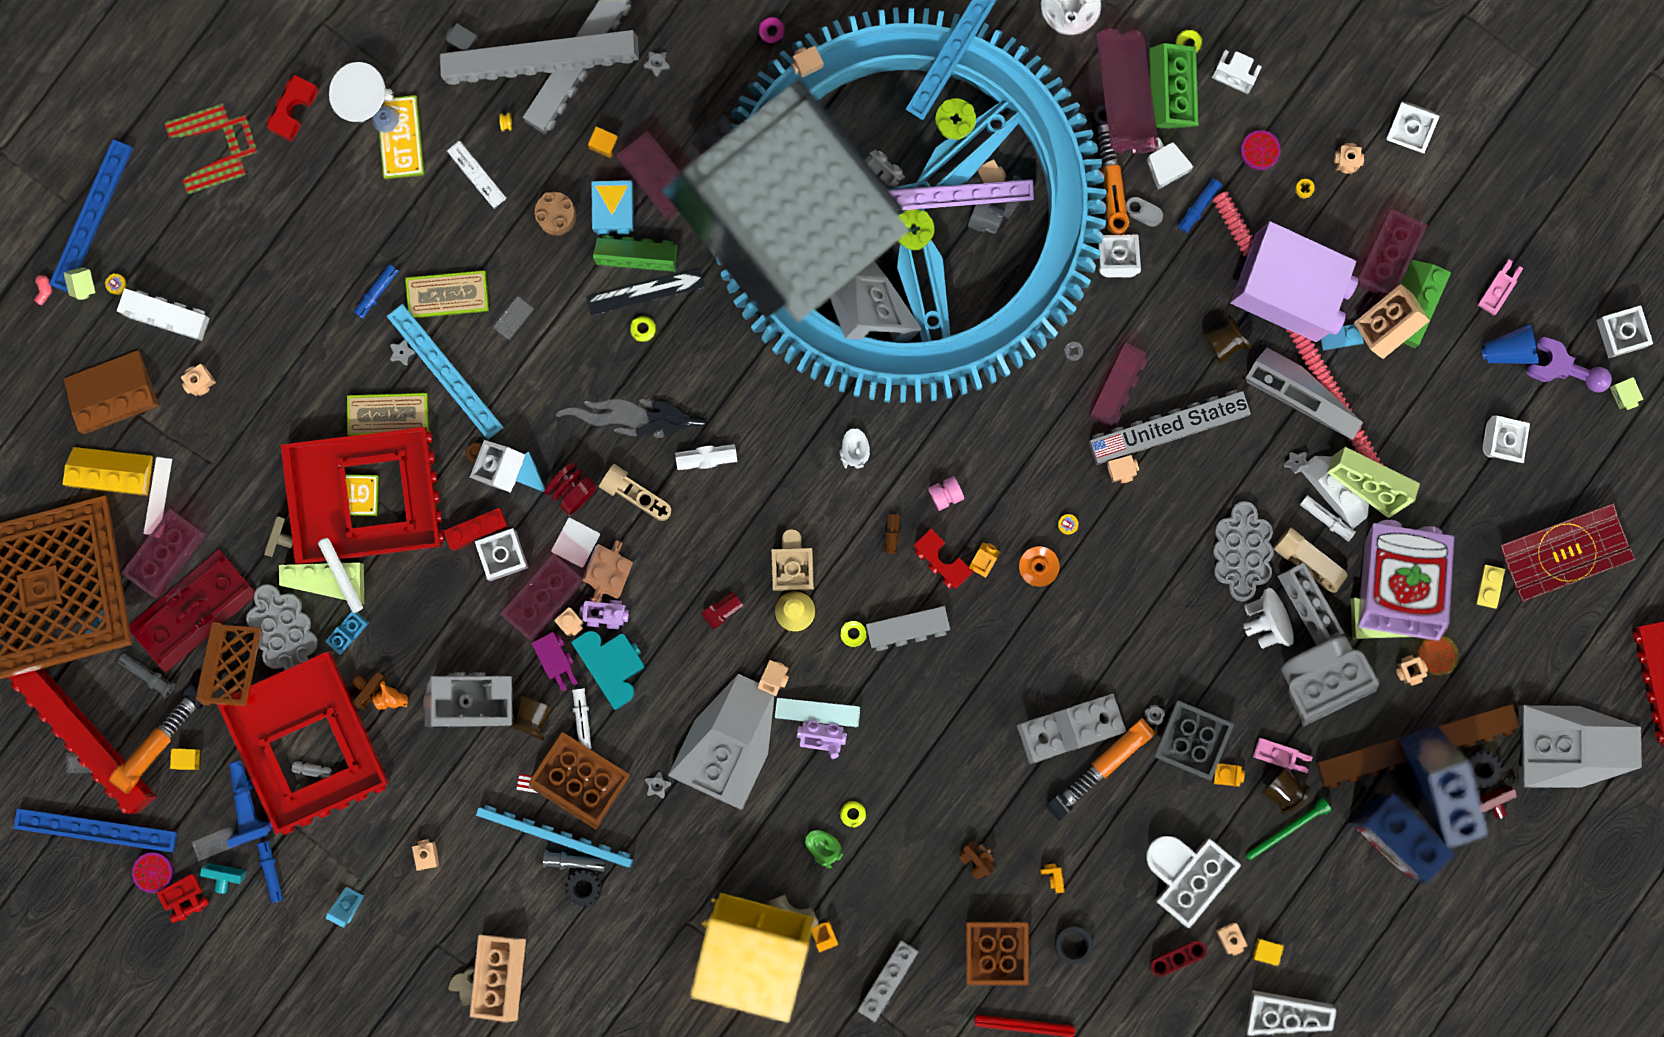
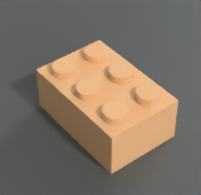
M1400 284L1354 323L1369 348L1383 359L1430 320L1413 293Z

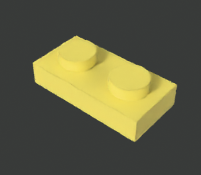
M1484 565L1476 605L1497 609L1505 569Z

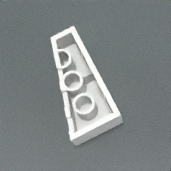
M125 288L117 312L128 318L201 341L209 318L204 315L205 312L193 308V311L185 309L186 306L174 302L173 305L167 303V300L157 296L152 298L145 292L138 290L134 292Z

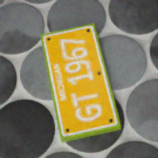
M417 97L393 98L389 102L383 101L382 106L394 108L399 116V123L394 130L386 133L379 131L384 178L424 175Z
M346 475L350 515L378 516L379 476Z

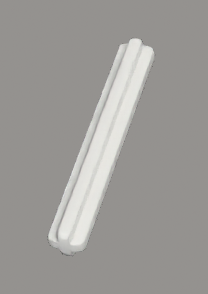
M325 538L319 541L318 544L352 612L356 613L362 610L363 606L330 540Z

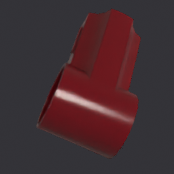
M733 592L719 603H714L701 614L712 630L724 623L730 615L742 608L743 604Z

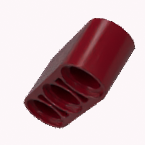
M1198 940L1185 943L1154 957L1149 964L1150 970L1156 976H1165L1204 958L1207 952L1206 946ZM1196 944L1200 945L1202 949L1199 955H1193L1191 952L1192 947ZM1176 953L1183 955V960L1179 964L1173 962V956ZM1158 961H1162L1165 965L1161 972H1156L1154 969V965Z

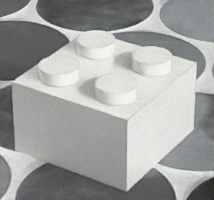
M1641 306L1610 314L1596 320L1608 358L1639 350L1653 344Z
M484 440L470 478L511 492L525 455L508 447Z
M515 529L475 541L489 581L528 568Z

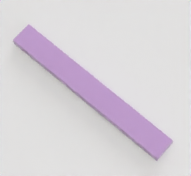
M1031 179L889 190L904 208L903 210L1034 200L1033 180Z

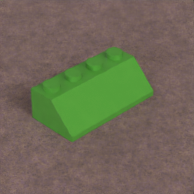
M1163 43L1150 48L1152 127L1180 128L1198 126L1196 47Z
M603 235L602 238H597L593 259L597 265L676 272L678 247L672 241L664 240L662 243H654L652 239H642V242L634 241V238L622 237V240H616L613 236Z
M1410 259L1399 285H1403L1413 293L1429 320H1431L1451 272L1433 264ZM1429 322L1403 343L1413 348L1419 346Z

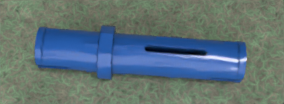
M1212 178L1193 206L1186 210L1187 214L1177 225L1181 231L1188 233L1195 221L1202 217L1201 213L1222 187L1218 180Z
M388 264L367 294H363L362 297L364 298L353 312L363 319L370 308L377 304L376 300L399 271Z
M266 841L256 845L261 860L259 864L264 871L270 902L274 903L284 899L274 864L276 860L272 856L270 842Z

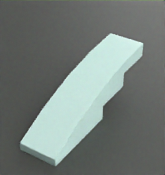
M777 698L775 718L807 722L816 720L818 723H835L837 725L858 727L860 707Z

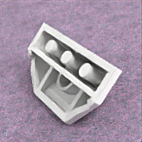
M1314 456L1308 461L1310 466L1301 472L1345 524L1354 529L1367 518L1369 503L1327 473L1332 457Z

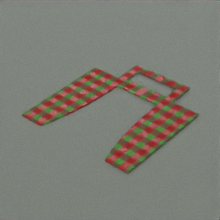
M223 104L165 123L169 137L191 136L223 128L231 150V156L213 162L183 179L187 194L246 175L240 158L257 152L246 116L228 121ZM242 123L250 148L241 152L232 125Z

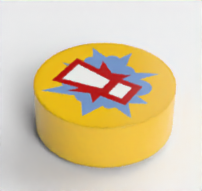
M112 274L106 279L105 285L109 292L118 295L123 293L124 288L126 289L127 282L121 275Z
M1071 514L1063 515L1058 521V528L1063 534H1073L1078 529V520Z

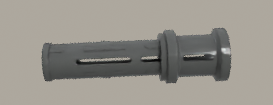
M123 653L119 658L118 664L148 683L147 685L150 689L154 688L160 692L163 698H168L174 691L176 684L164 679L161 673H154L127 653Z
M548 850L544 852L543 868L551 866L559 867L560 870L569 867L604 872V866L596 864L604 865L605 859L569 856L565 852L552 853Z

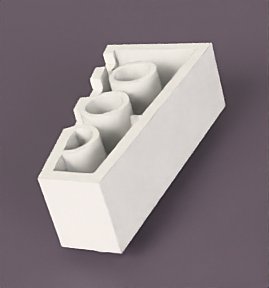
M1252 990L1245 1031L1249 1036L1264 1033L1332 1030L1336 1009L1333 1004Z

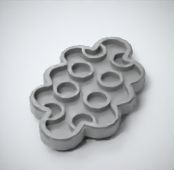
M1247 501L1234 505L1231 510V518H1224L1217 523L1215 535L1219 541L1213 547V555L1218 560L1214 567V575L1219 582L1229 584V592L1232 598L1240 602L1248 601L1254 596L1256 585H1262L1269 581L1272 569L1268 562L1274 554V549L1269 543L1273 534L1272 526L1268 521L1258 519L1256 507Z
M270 584L258 587L254 594L256 607L248 612L246 620L249 627H259L262 629L258 648L264 650L262 655L264 663L273 669L283 667L285 671L310 660L308 656L316 651L318 639L310 631V617L301 612L302 602L299 597L289 593L281 595L279 589Z

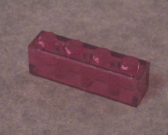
M1127 343L1123 345L1089 417L1110 427L1113 423H1118L1122 415L1119 410L1122 405H1127L1131 396L1128 394L1130 387L1135 388L1139 377L1136 375L1139 369H1144L1148 361L1145 358L1146 352Z

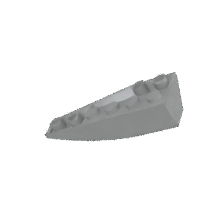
M1266 348L1255 361L1246 377L1247 383L1351 440L1354 439L1363 423L1302 366L1269 348Z

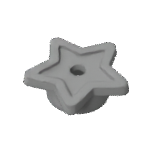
M649 52V61L644 67L652 69L655 76H658L661 70L669 69L670 66L665 62L666 52L661 54Z
M403 340L399 345L391 344L394 352L391 361L399 360L404 365H407L409 357L415 354V351L408 348L406 340Z
M1290 452V459L1284 463V467L1291 468L1295 474L1303 471L1306 467L1310 466L1305 460L1307 453L1303 452L1297 455Z
M658 772L654 778L645 779L649 786L647 795L657 794L664 798L665 789L671 783L663 780L661 772Z

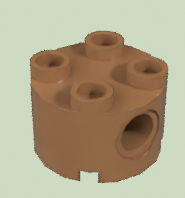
M558 192L545 193L538 200L535 206V218L541 228L548 234L562 235L570 231L576 223L577 214L575 207L564 194Z

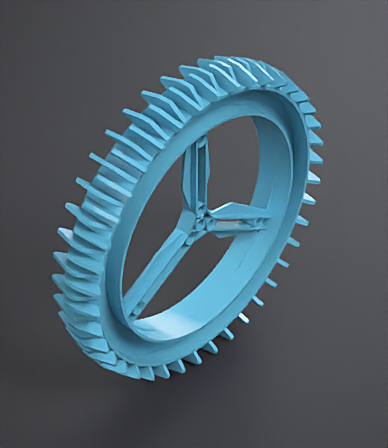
M893 8V24L887 25L885 24L884 10H878L879 26H871L868 12H863L864 29L858 30L855 16H849L847 18L850 33L844 34L838 20L833 21L835 39H831L826 26L819 28V34L823 41V44L820 46L810 33L805 35L808 49L813 46L816 47L824 63L823 68L801 78L800 74H795L791 66L793 59L783 50L779 54L786 70H784L777 59L772 60L768 66L777 79L774 80L760 71L757 77L761 85L758 82H752L748 86V91L759 101L756 102L741 95L739 103L742 107L734 108L731 115L744 124L790 87L798 78H800L818 101L839 86L870 74L892 70L929 71L957 26L960 14L955 13L951 28L942 27L945 11H939L937 26L928 24L929 9L924 8L923 24L914 23V8H909L908 23H899L898 8ZM984 23L978 36L973 38L951 77L964 81L983 91L997 101L998 104L976 119L973 131L960 140L947 139L937 146L916 183L888 189L931 187L926 181L986 127L988 133L992 136L935 187L966 183L1019 124L1036 151L1047 186L1049 218L1047 235L1040 259L1029 279L1005 307L976 327L950 336L943 258L932 240L923 248L936 311H930L925 315L911 250L906 249L901 244L897 266L913 316L922 329L919 332L922 342L892 343L863 337L861 340L845 339L841 327L830 322L815 310L811 311L797 323L785 307L767 319L762 315L751 326L754 333L765 330L761 338L765 344L779 333L782 335L772 349L776 355L783 353L789 343L792 344L784 359L788 364L802 351L805 355L797 367V371L800 373L806 371L812 359H814L816 362L812 369L811 379L816 380L823 367H829L830 370L824 383L827 387L833 384L837 372H840L843 375L839 391L844 393L850 376L857 378L854 396H860L864 380L871 381L869 399L874 400L877 383L886 384L885 402L889 403L891 385H900V403H905L906 385H914L916 403H921V385L923 384L929 385L931 401H936V383L942 382L946 399L952 398L950 380L955 378L961 394H967L965 375H969L972 386L976 390L982 389V384L977 371L982 369L989 382L993 384L996 382L993 363H995L999 374L1007 377L1010 375V371L1003 357L1007 356L1018 369L1023 366L1019 351L1024 358L1032 360L1036 354L1026 340L1029 338L1043 350L1047 346L1045 337L1054 339L1058 334L1046 319L1048 318L1064 327L1068 321L1065 314L1073 315L1077 308L1064 298L1063 295L1081 301L1084 296L1081 288H1088L1091 282L1090 279L1075 270L1094 273L1096 265L1092 260L1098 259L1101 251L1084 243H1102L1103 234L1099 230L1103 229L1106 225V220L1088 216L1105 213L1106 204L1101 201L1106 196V189L1088 187L1104 181V174L1097 170L1102 166V160H1083V158L1096 153L1098 150L1097 144L1089 141L1093 137L1092 130L1073 132L1086 124L1087 119L1081 113L1076 114L1080 108L1078 102L1063 108L1060 107L1071 96V92L1066 88H1062L1054 96L1062 84L1060 77L1044 85L1043 82L1051 74L1052 69L1044 65L1034 75L1041 58L1037 55L1024 66L1022 61L1029 49L1021 45L1013 58L1011 53L1016 44V39L1012 37L1003 49L998 48L997 46L1003 34L1000 30L994 32L990 43L985 41L989 25ZM800 41L792 44L794 52L804 48ZM1005 109L1013 116L1006 123L1004 117L1000 115ZM992 121H999L1001 127L994 129L990 123ZM732 124L735 129L740 127V125ZM906 210L900 211L899 213H897V216H899ZM915 227L913 229L908 228L909 232H912L913 235L916 234L918 230H920L919 227ZM716 258L717 264H718V265H722V264L718 261V259ZM726 270L721 272L723 280L731 281L727 286L729 294L742 290ZM745 293L734 300L737 308H745L742 313L745 320L760 313ZM935 317L939 323L936 326H930L927 323V319ZM940 329L942 339L931 341L929 331L936 332Z

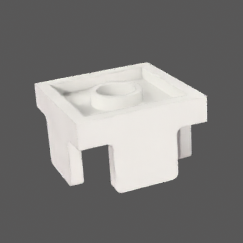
M1225 50L1212 78L1248 94L1262 66L1258 65L1253 76H1251L1248 72L1254 60L1239 52H1235L1230 64L1227 65L1224 61L1229 51Z

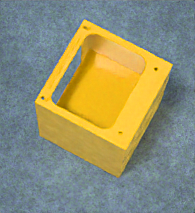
M720 893L718 900L712 898V902H715L710 916V923L703 922V925L709 927L692 997L789 1021L815 917Z

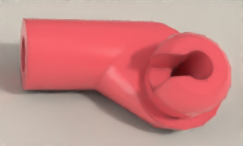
M39 275L36 277L39 293L34 301L42 306L52 293V287L49 285L50 280L47 276Z

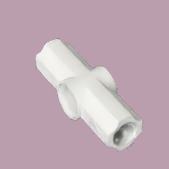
M735 444L720 447L705 446L696 448V450L675 453L678 470L697 467L699 469L712 468L718 464L737 462Z

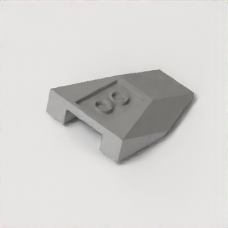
M874 260L830 296L845 339L861 340L869 331L890 332L893 342L909 343L922 330Z
M738 674L696 718L668 776L742 810L768 755L774 695L759 689V683Z
M1518 706L1519 726H1522V767L1519 766V787H1584L1642 768L1641 727L1581 706Z

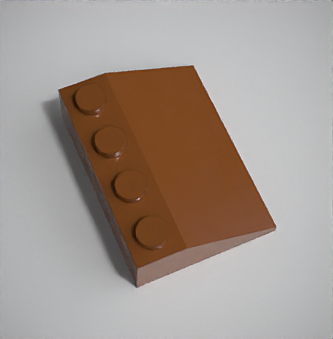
M139 350L64 378L78 432L83 434L159 406Z
M562 732L529 781L528 787L597 830L629 779L630 774Z

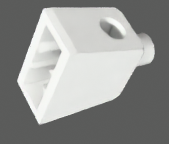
M1156 138L1149 143L1154 153L1148 156L1147 161L1158 189L1192 170V164L1174 143L1164 147L1160 138Z

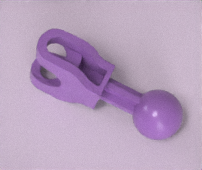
M1547 337L1538 339L1537 346L1548 354L1550 358L1549 364L1547 366L1535 364L1529 366L1526 370L1528 376L1542 382H1548L1554 378L1566 379L1568 375L1584 380L1587 387L1593 392H1603L1610 387L1612 377L1607 369L1594 367L1589 370L1573 364L1575 358L1568 355L1565 346L1561 342Z

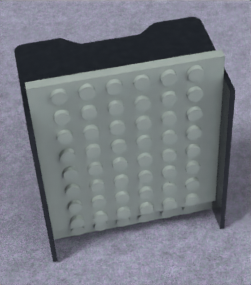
M800 78L739 128L735 129L727 118L723 116L697 136L691 143L702 157L685 171H682L662 191L765 319L785 307L798 323L909 231L897 216V213L904 208Z

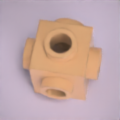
M1346 143L1338 151H1335L1334 163H1336V170H1341L1343 173L1356 172L1360 166H1363L1364 154H1361L1362 148L1356 147V144ZM1347 155H1348V156H1353V159H1352V160L1349 159V158L1347 157Z
M202 364L188 368L181 377L184 381L182 386L188 394L191 392L195 396L198 394L199 396L204 395L210 390L209 387L216 383L207 368Z
M1413 655L1402 658V663L1397 664L1399 669H1396L1400 681L1403 680L1404 683H1410L1411 686L1423 682L1422 678L1427 676L1426 672L1428 671L1424 660H1421L1420 657L1414 658ZM1408 667H1412L1414 669L1413 674L1408 673Z

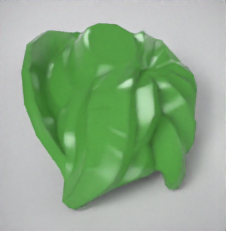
M815 830L807 835L805 840L806 847L814 856V861L820 863V865L832 868L831 863L840 860L843 856L838 840L829 833Z

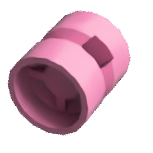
M954 476L944 480L942 485L937 483L928 487L938 511L949 507L950 502L956 504L964 500L963 493Z

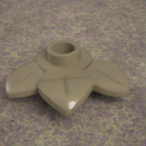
M475 966L468 968L465 973L455 975L449 984L448 989L450 991H460L459 994L463 1006H467L472 1002L474 980L471 979V974L475 973Z

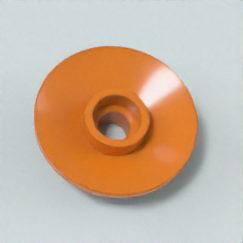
M1046 547L1030 548L1020 559V574L1032 586L1042 587L1049 585L1056 579L1059 573V560L1055 553ZM1037 563L1042 564L1043 568L1041 571L1035 569Z

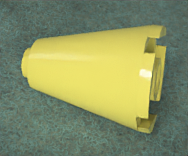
M792 591L784 594L778 600L775 607V616L783 628L789 631H801L812 623L815 617V606L808 595L799 591Z

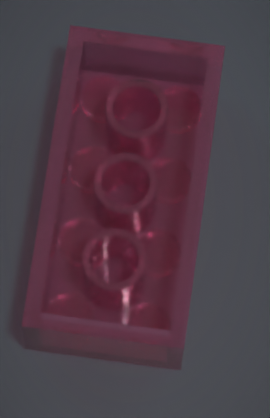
M647 131L616 156L663 218L668 221L679 211L662 191L681 172Z
M1391 208L1386 213L1358 273L1357 286L1383 298L1398 287L1428 225Z
M170 509L121 574L152 597L160 598L207 534L180 513Z
M553 553L500 615L530 641H534L585 582L582 581L583 578Z

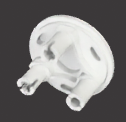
M1042 0V14L1048 25L1054 30L1068 35L1079 34L1088 30L1096 22L1100 13L1101 1Z
M354 62L342 67L333 77L329 89V99L333 110L341 118L351 122H364L377 113L383 101L389 102L393 99L391 95L393 92L385 88L384 80L379 71L363 62Z
M1265 589L1263 596L1259 600L1245 604V610L1249 616L1264 610L1263 615L1259 619L1244 624V629L1252 628L1246 631L1248 636L1262 630L1272 631L1258 637L1259 644L1263 649L1275 643H1282L1286 646L1293 644L1294 635L1289 616L1281 599L1273 589Z

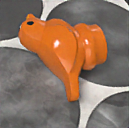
M384 681L380 682L382 691L373 695V702L378 710L387 709L388 707H407L409 700L406 694L399 693L396 689L387 686Z

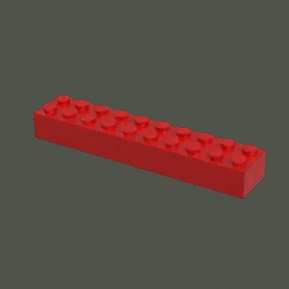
M9 650L6 655L11 654V653H15V652ZM44 668L8 677L13 682L11 686L18 693L22 692L26 697L24 699L30 707L37 709L39 718L52 726L51 731L58 738L61 737L66 742L64 746L71 753L74 752L79 757L77 760L84 768H89L92 772L90 774L97 783L101 782L104 785L105 793L111 798L114 797L119 802L117 806L122 812H127L128 814L139 813L157 797L140 777L128 793H125L110 782L113 773L118 767L124 765L126 761Z

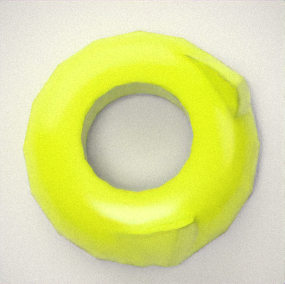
M1192 30L1182 32L1176 40V45L1184 46V42L1187 39H1193L1197 53L1202 45L1200 35Z
M639 316L632 320L630 332L637 341H648L654 336L656 326L651 318ZM640 323H646L649 326L648 331L644 334L639 333L637 330V326Z
M857 621L844 623L841 629L842 641L850 647L861 645L866 639V627ZM851 628L858 629L859 637L856 639L850 638L848 630Z
M850 801L841 808L840 817L845 825L855 828L864 822L866 810L861 803ZM856 808L859 811V817L856 820L848 818L847 812L849 809Z

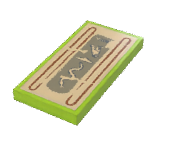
M485 271L406 278L408 311L414 318L489 311Z
M428 394L347 396L348 436L426 427L428 430Z

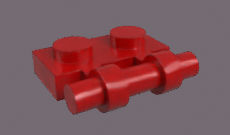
M191 874L157 892L165 911L171 908L175 911L170 916L172 923L178 920L183 921L187 919L188 915L195 911L200 912L203 910V907L210 904L207 897L201 900L197 898L196 895L203 892L195 874ZM189 899L191 905L183 909L180 904Z

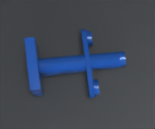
M240 760L229 763L239 828L238 831L233 832L226 840L229 848L265 836L272 828L270 820L262 822L256 817L249 791L254 785L251 779H246L243 763Z

